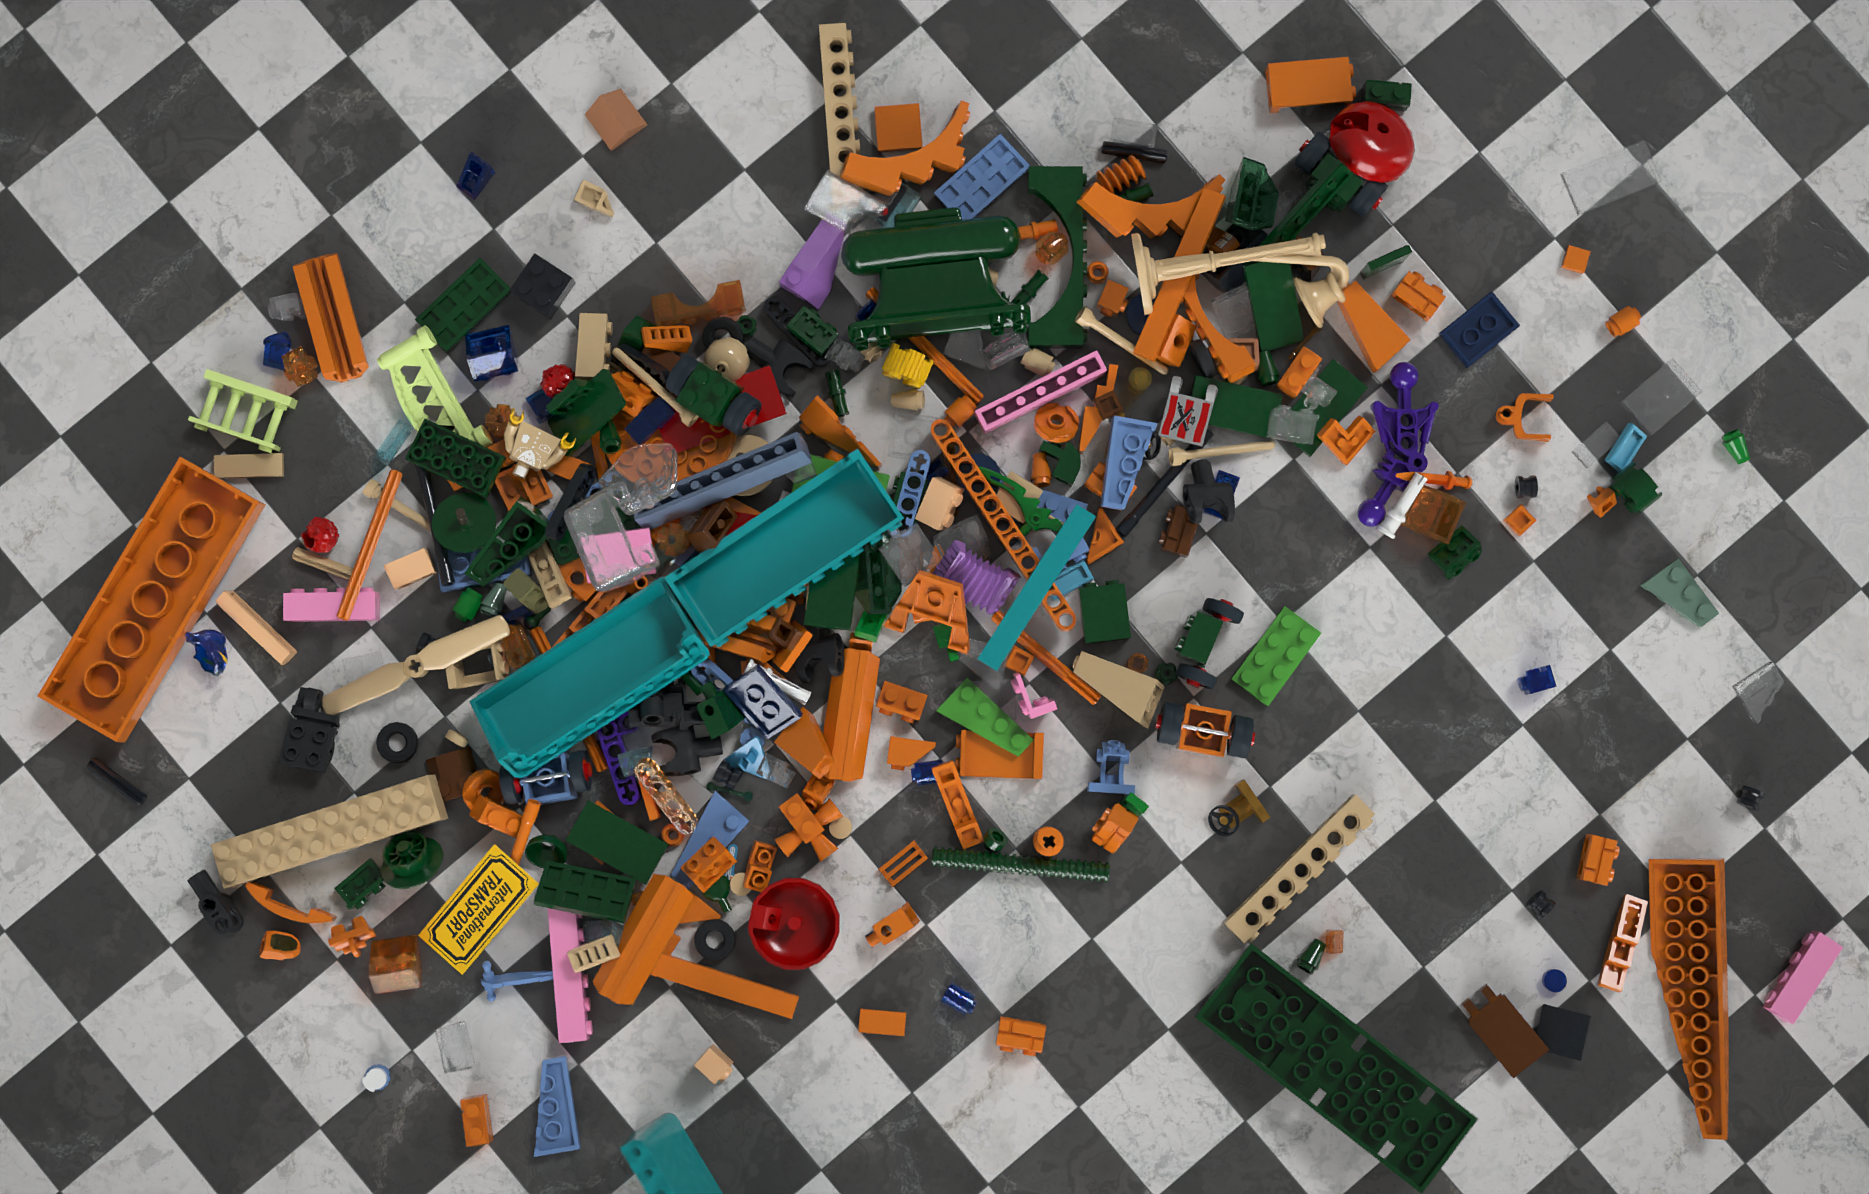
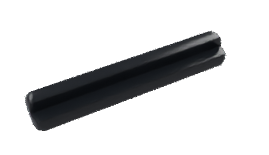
M1104 141L1102 144V153L1127 158L1132 155L1136 159L1165 163L1168 158V151L1165 149Z
M92 758L86 766L89 770L136 805H142L146 801V794L99 759Z

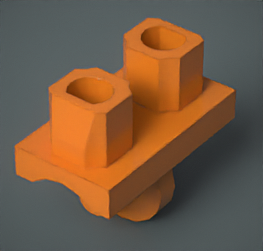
M358 916L351 920L353 930L346 932L343 924L331 927L332 938L328 939L329 945L333 946L337 952L343 950L345 955L352 952L354 957L361 956L360 949L367 946L366 940L376 937L375 931L368 925L363 916Z

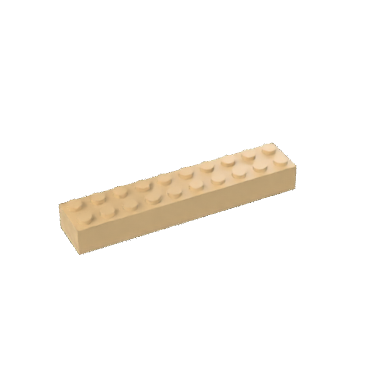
M426 775L211 844L223 889L430 825L448 819L436 775Z

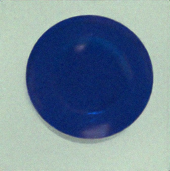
M1549 969L1543 974L1542 984L1548 991L1560 992L1566 987L1567 978L1562 971Z

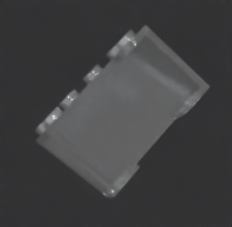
M624 480L606 486L564 512L565 523L593 587L600 592L632 584L660 565L651 543L632 548L615 509L617 506L633 501ZM619 489L623 493V498L617 499L613 493ZM641 552L649 554L650 563H645L641 559Z

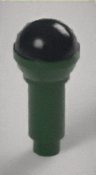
M548 606L539 614L526 616L524 619L525 628L532 630L538 627L540 620L552 608Z

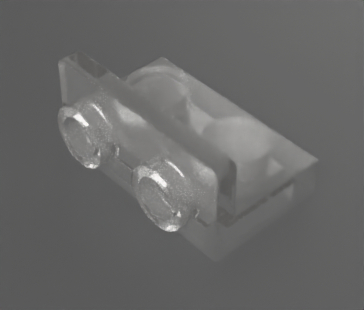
M1278 405V408L1271 410L1267 438L1312 445L1316 421L1319 420V415L1313 414L1314 411L1308 409H1300V412L1292 411L1290 406Z

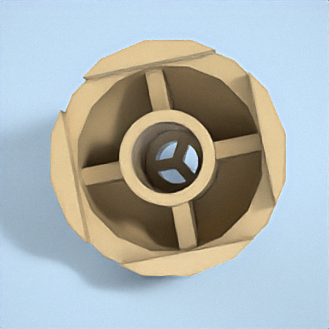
M731 337L715 340L707 348L703 360L704 363L733 381L740 379L748 371L750 365V358L748 357L746 347L739 340Z

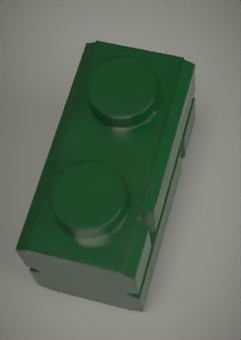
M1366 80L1362 87L1361 102L1380 103L1394 111L1406 112L1411 103L1412 83L1399 84V82Z

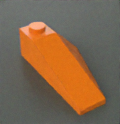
M818 395L800 415L799 420L801 424L799 426L807 435L812 433L816 438L847 454L858 449L868 465L878 470L882 467V464L861 441L858 442L855 439L856 436L845 425L842 426L839 423L838 416Z

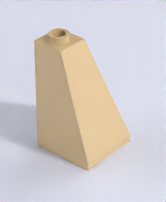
M1081 651L1080 656L1077 655L1074 660L1073 672L1143 727L1149 728L1165 686L1157 679Z

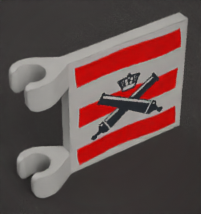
M1174 376L1158 436L1203 447L1218 388L1215 385H1209L1205 400L1179 394L1183 380L1181 377Z

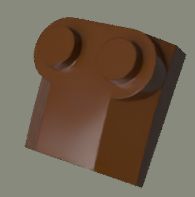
M471 747L455 750L426 760L429 774L436 775L443 802L463 797L464 783L469 776L478 771Z

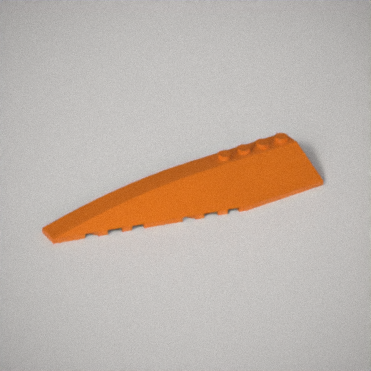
M1724 858L1649 859L1651 953L1656 963V971L1661 981L1664 1000L1669 1010L1670 1022L1678 1050L1682 1057L1684 1072L1689 1082L1690 1094L1694 1100L1703 1139L1728 1140L1729 1030Z

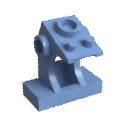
M1117 740L1102 742L1101 749L1097 748L1096 762H1100L1099 783L1088 782L1087 792L1119 794L1132 792L1135 794V785H1125L1123 781L1124 764H1129V750L1125 749V743ZM1106 761H1119L1118 775L1105 774Z

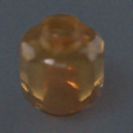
M1049 231L1036 242L1035 255L1043 264L1054 265L1067 255L1069 249L1068 240L1062 233Z

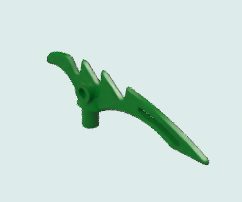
M981 466L978 467L991 484L1004 489L1017 501L1026 521L1019 529L1024 536L1032 529L1035 531L1050 529L1057 533L1063 526L1057 518L1048 519L1051 513L1050 509L1037 508V505L1040 503V500L1037 498L1023 497L1026 493L1024 487L995 471ZM991 476L996 477V478H998V479H1000V480H1002V481L1008 483L1009 485H1011L1012 487H1014L1015 490H1012V489H1010L1009 487H1007L1006 485H1004V484H1002V483H1000V482H998V481H996V480H994V479H991Z

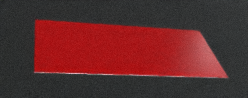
M770 365L744 374L735 381L744 387L743 392L749 393L762 403L761 411L753 426L787 414ZM667 402L652 407L668 456L699 446L701 438L706 435H712L716 439L730 435V430L727 428L720 433L712 431L710 423L707 421L701 423L703 420L701 417L693 425L687 427L681 421L680 413ZM712 425V427L715 430H721L724 428L723 425L721 427ZM707 437L703 439L702 444L713 441L714 439Z

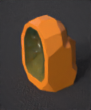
M266 931L260 945L259 956L264 959L276 960L294 958L299 955L301 945L299 940L291 934L279 931Z

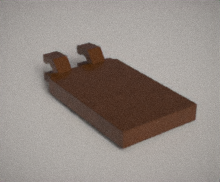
M1485 984L1479 990L1488 999L1489 1003L1480 1010L1476 1008L1469 998L1461 1004L1471 1015L1468 1018V1024L1512 1078H1515L1548 1052L1549 1048L1504 994L1501 995V993L1496 996L1491 988Z

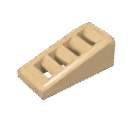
M612 934L576 946L567 952L575 973L621 956ZM602 943H605L609 955L606 954Z

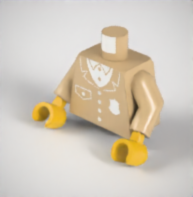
M515 408L511 409V420L508 421L504 432L505 448L510 453L509 458L517 462L512 472L515 476L525 479L529 469L538 472L540 469L552 467L560 462L568 449L574 446L576 438L571 443L565 439L569 433H565L562 439H559L524 422V411H522L521 416L516 417L513 415Z

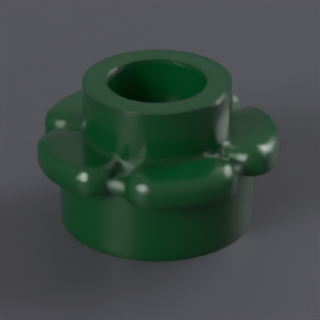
M748 315L739 317L736 322L742 329L743 337L754 335L757 326L756 320Z
M1170 662L1159 664L1158 670L1155 673L1157 680L1162 681L1166 685L1171 684L1178 677L1176 675V666Z

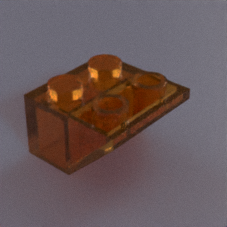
M1423 485L1405 514L1406 521L1400 525L1435 542L1449 544L1466 502L1445 492Z
M417 934L371 941L368 976L375 994L421 987L422 964Z

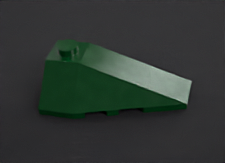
M520 497L465 571V574L481 586H485L544 543L547 539L545 529L549 520L538 508L523 497Z

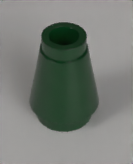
M1270 351L1260 352L1258 381L1261 382V386L1278 383L1280 374Z
M612 419L600 429V448L603 449L604 453L608 454L618 452L622 444Z
M1314 938L1313 942L1298 957L1297 967L1309 974L1318 971L1326 944Z

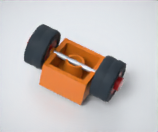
M1164 702L1160 715L1157 714L1155 728H1158L1157 742L1176 745L1178 750L1216 757H1224L1227 743V755L1247 758L1250 746H1253L1255 740V732H1253L1254 720L1250 717L1234 715L1230 725L1231 711L1188 703L1183 706Z

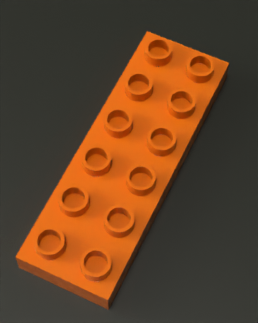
M179 457L37 697L110 739L125 743L266 504L196 464Z

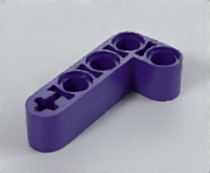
M625 712L609 722L614 726L612 735L606 736L603 733V727L598 729L597 733L620 801L626 805H635L641 799V790L623 736L638 731L640 727L628 729L625 726L628 712ZM614 745H618L621 748V754L617 758L612 757L610 754V749ZM622 766L626 767L629 772L624 780L617 776V771ZM632 780L633 784L628 785L630 791H635L632 801L630 798H625V794L628 791L626 786L621 787V783H628Z

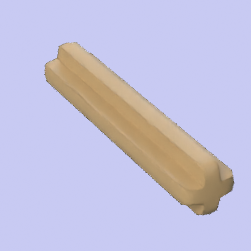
M296 547L293 551V560L348 581L354 569L299 547Z

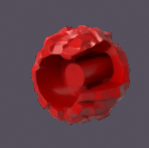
M555 364L553 367L543 370L540 386L547 396L553 398L556 394L563 391L571 380H574L575 373L566 365Z
M314 517L306 526L307 530L301 534L305 547L315 553L330 552L335 547L339 538L338 529L334 523L321 517Z

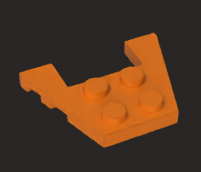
M919 570L885 622L884 627L903 633L906 630L909 613L951 626L952 631L948 648L967 654L970 650L963 584Z

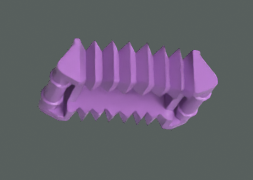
M957 540L952 542L932 573L962 583L965 604L972 601L973 607L978 604L980 610L986 607V612L989 615L998 612L1001 606L1005 604V600L1021 578L1017 572L1009 567L1001 570V565L997 568L995 563L990 566L989 560L983 563L982 557L977 560V553L972 555V549L966 551V544Z

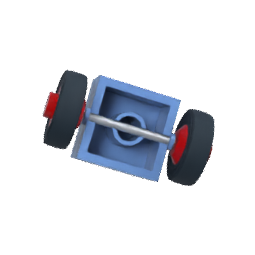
M583 750L571 753L565 751L522 778L514 777L501 765L499 770V786L503 798L508 805L522 802L523 786L526 803L528 799L541 802V805L578 799L577 792H585L591 789L592 767Z

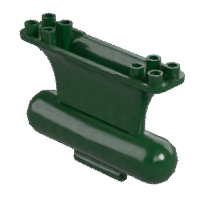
M957 207L899 213L894 217L895 227L857 231L849 234L843 242L841 258L845 267L852 274L858 276L879 275L878 298L872 313L865 320L851 323L848 326L849 340L855 344V350L857 351L867 350L869 348L868 343L877 342L879 348H888L891 346V341L908 337L972 330H991L992 336H1000L1005 333L1004 328L1012 327L1014 333L1020 334L1027 331V325L1031 322L1029 305L1012 304L1006 301L997 291L988 267L990 262L1005 261L1012 258L1020 246L1021 235L1019 228L1008 217L990 216L962 220L961 210Z

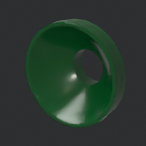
M542 834L529 840L525 848V856L530 863L544 869L546 860L564 864L567 858V848L557 836ZM543 842L551 843L554 846H547Z

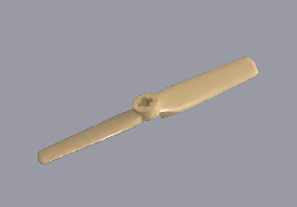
M497 615L433 641L417 655H411L406 658L405 662L388 663L325 695L322 698L323 711L326 714L335 715L396 690L410 677L419 678L425 676L429 670L445 669L509 636V626L502 616ZM415 662H420L421 664L418 670H413Z

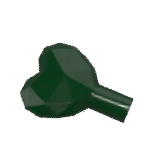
M722 875L702 894L708 900L718 902L724 914L732 911L727 900L730 891V881L726 876Z

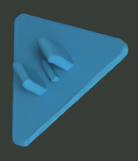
M758 736L753 737L724 758L734 768L739 767L747 773L766 780L771 778L769 766Z

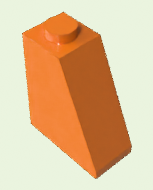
M802 706L800 709L803 713L802 717L786 727L774 743L812 774L821 779L823 775L829 772L834 759L815 716Z

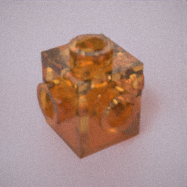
M302 346L281 356L285 367L283 371L289 381L293 380L297 387L309 384L318 377L316 371L318 364L313 355L308 356Z
M497 404L496 408L490 407V412L486 413L485 426L488 427V430L495 437L504 438L508 421L511 420L510 405ZM514 411L513 415L519 417V415H517V413ZM499 416H504L502 423H498Z
M670 523L669 527L662 526V531H658L656 543L659 544L660 550H665L664 555L678 557V553H686V549L690 547L691 542L686 536L690 530H685L683 525ZM671 535L676 539L674 544L669 543Z

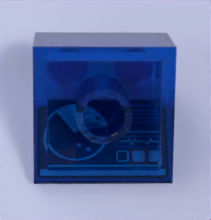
M510 325L465 336L466 358L474 382L486 381L493 377L510 375L519 371Z

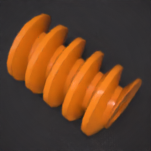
M1132 155L1128 156V162L1125 159L1120 160V166L1117 163H1113L1112 170L1109 167H1105L1103 169L1104 174L1101 171H1096L1095 173L1096 182L1113 194L1115 187L1120 192L1122 191L1123 183L1130 188V180L1138 184V176L1147 180L1140 161Z
M1045 826L1035 832L1032 843L1038 853L1044 856H1053L1061 851L1064 839L1059 830ZM1052 836V846L1046 845L1044 847L1045 841L1043 838Z

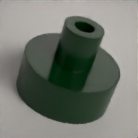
M990 828L983 837L985 849L989 852L992 850L1001 851L1008 842L1006 835L997 828Z

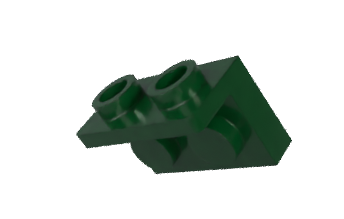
M805 306L800 309L786 326L789 331L820 356L824 354L832 343L834 344L839 336L837 329L832 324L825 323L820 319L819 314L812 308L808 309Z
M1461 525L1427 554L1444 572L1445 578L1449 580L1453 576H1458L1470 562H1475L1482 553L1480 541Z

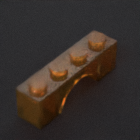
M740 280L717 284L714 296L707 303L699 306H689L682 303L673 292L651 296L657 326H675V324L684 322V325H691L697 323L698 319L706 318L707 321L720 317L719 315L728 314L732 317L741 315L742 311H746Z

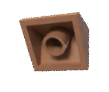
M622 89L600 95L585 113L586 118L611 151L647 126L645 120Z

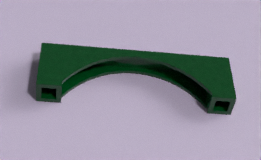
M1083 166L1028 167V194H1034L1043 200L1058 216L1068 234L1073 258L1071 277L1061 298L1044 316L1036 322L1028 324V347L1031 349H1082L1083 342H1087V329H1083L1081 325L1075 322L1077 314L1083 308V298H1087V284H1083V276H1087V262H1083V253H1087V240H1083V231H1087V218H1083V208L1077 203V200L1083 194V187H1087V173H1083Z

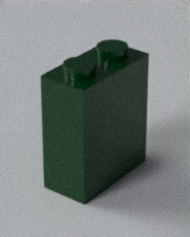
M1119 580L1106 581L1104 586H1096V583L1082 584L1083 588L1078 589L1084 644L1130 639L1131 632L1125 583L1119 584Z

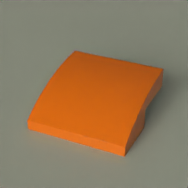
M514 464L512 468L500 472L494 482L508 512L520 497H523L535 507L553 498L541 469L538 472L529 469L525 479H522L512 474L516 466Z

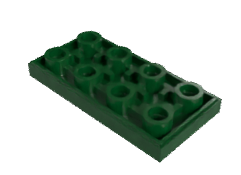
M1258 261L1244 264L1243 269L1256 336L1258 338L1259 351H1269L1304 341L1290 264Z
M1332 359L1278 424L1276 430L1307 456L1311 457L1323 443L1317 436L1318 432L1330 418L1337 420L1339 423L1368 387Z
M1198 375L1194 376L1191 397L1205 400L1209 385H1215L1218 388L1208 425L1274 439L1283 397L1282 394L1233 383L1230 384L1229 382Z
M425 418L405 460L487 498L506 459L505 456Z
M861 553L853 558L851 555H848L842 559L844 561L843 565L834 571L830 567L823 572L825 577L816 583H813L812 580L810 581L804 620L805 626L851 630Z
M589 800L565 840L630 877L636 878V880L645 885L649 882L669 846L664 841Z

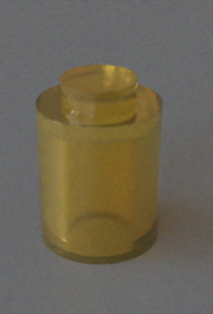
M1143 367L1132 370L1127 379L1128 389L1135 394L1144 393L1151 384V373Z

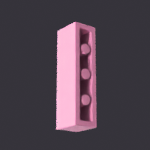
M362 587L348 621L380 620V593L373 591V588ZM314 588L313 593H305V589H291V593H283V621H347L337 617L346 588H336V592H327L326 588Z
M1811 931L1804 936L1801 942L1803 945L1800 950L1791 956L1789 967L1778 976V984L1774 990L1768 992L1764 999L1765 1004L1763 1008L1786 1023L1794 1024L1843 948L1819 931Z

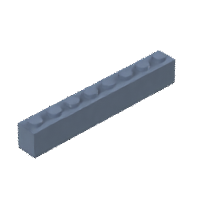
M795 432L630 502L635 521L642 528L649 527L651 530L812 463L807 443L798 432Z

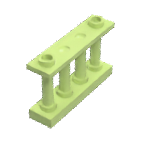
M206 369L204 378L210 381L209 385L211 387L200 418L197 419L191 416L188 418L189 421L195 423L194 428L205 432L209 428L259 445V450L271 453L272 450L280 452L281 447L272 444L284 410L287 411L288 407L295 409L298 401L292 397ZM226 386L232 388L230 391L232 395L221 426H218L208 421L219 390ZM247 393L253 395L252 399L254 401L243 432L239 433L230 430V426L241 396L244 397V394ZM266 400L274 402L273 406L275 409L264 440L251 437L262 404H265Z

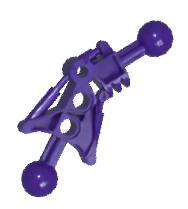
M1408 362L1397 363L1390 372L1391 383L1397 388L1398 409L1386 407L1380 401H1375L1370 405L1375 416L1381 443H1384L1386 452L1382 456L1384 463L1378 462L1377 464L1380 469L1373 470L1376 477L1383 483L1373 499L1364 500L1357 510L1358 519L1363 525L1368 527H1376L1384 521L1386 516L1384 505L1393 491L1399 490L1404 492L1409 484V481L1406 482V480L1397 478L1395 475L1404 472H1423L1428 465L1424 452L1426 444L1429 443L1435 412L1439 405L1437 402H1431L1422 409H1411V388L1417 383L1419 374L1417 368ZM1402 415L1407 417L1409 421L1408 426L1402 425L1400 421ZM1422 425H1423L1422 433H1421V437H1420V441H1419V442H1421V446H1420V450H1419V453H1418V430H1419V429L1422 427ZM1402 438L1408 441V449H1404L1401 446ZM1394 453L1404 460L1400 461L1398 459L1393 458Z

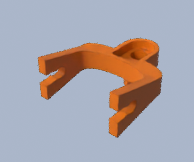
M1522 393L1517 397L1514 406H1502L1496 411V421L1501 425H1512L1517 439L1549 442L1551 434L1525 433L1522 427L1521 416L1526 400L1551 402L1554 394ZM1507 411L1509 417H1504L1501 413Z

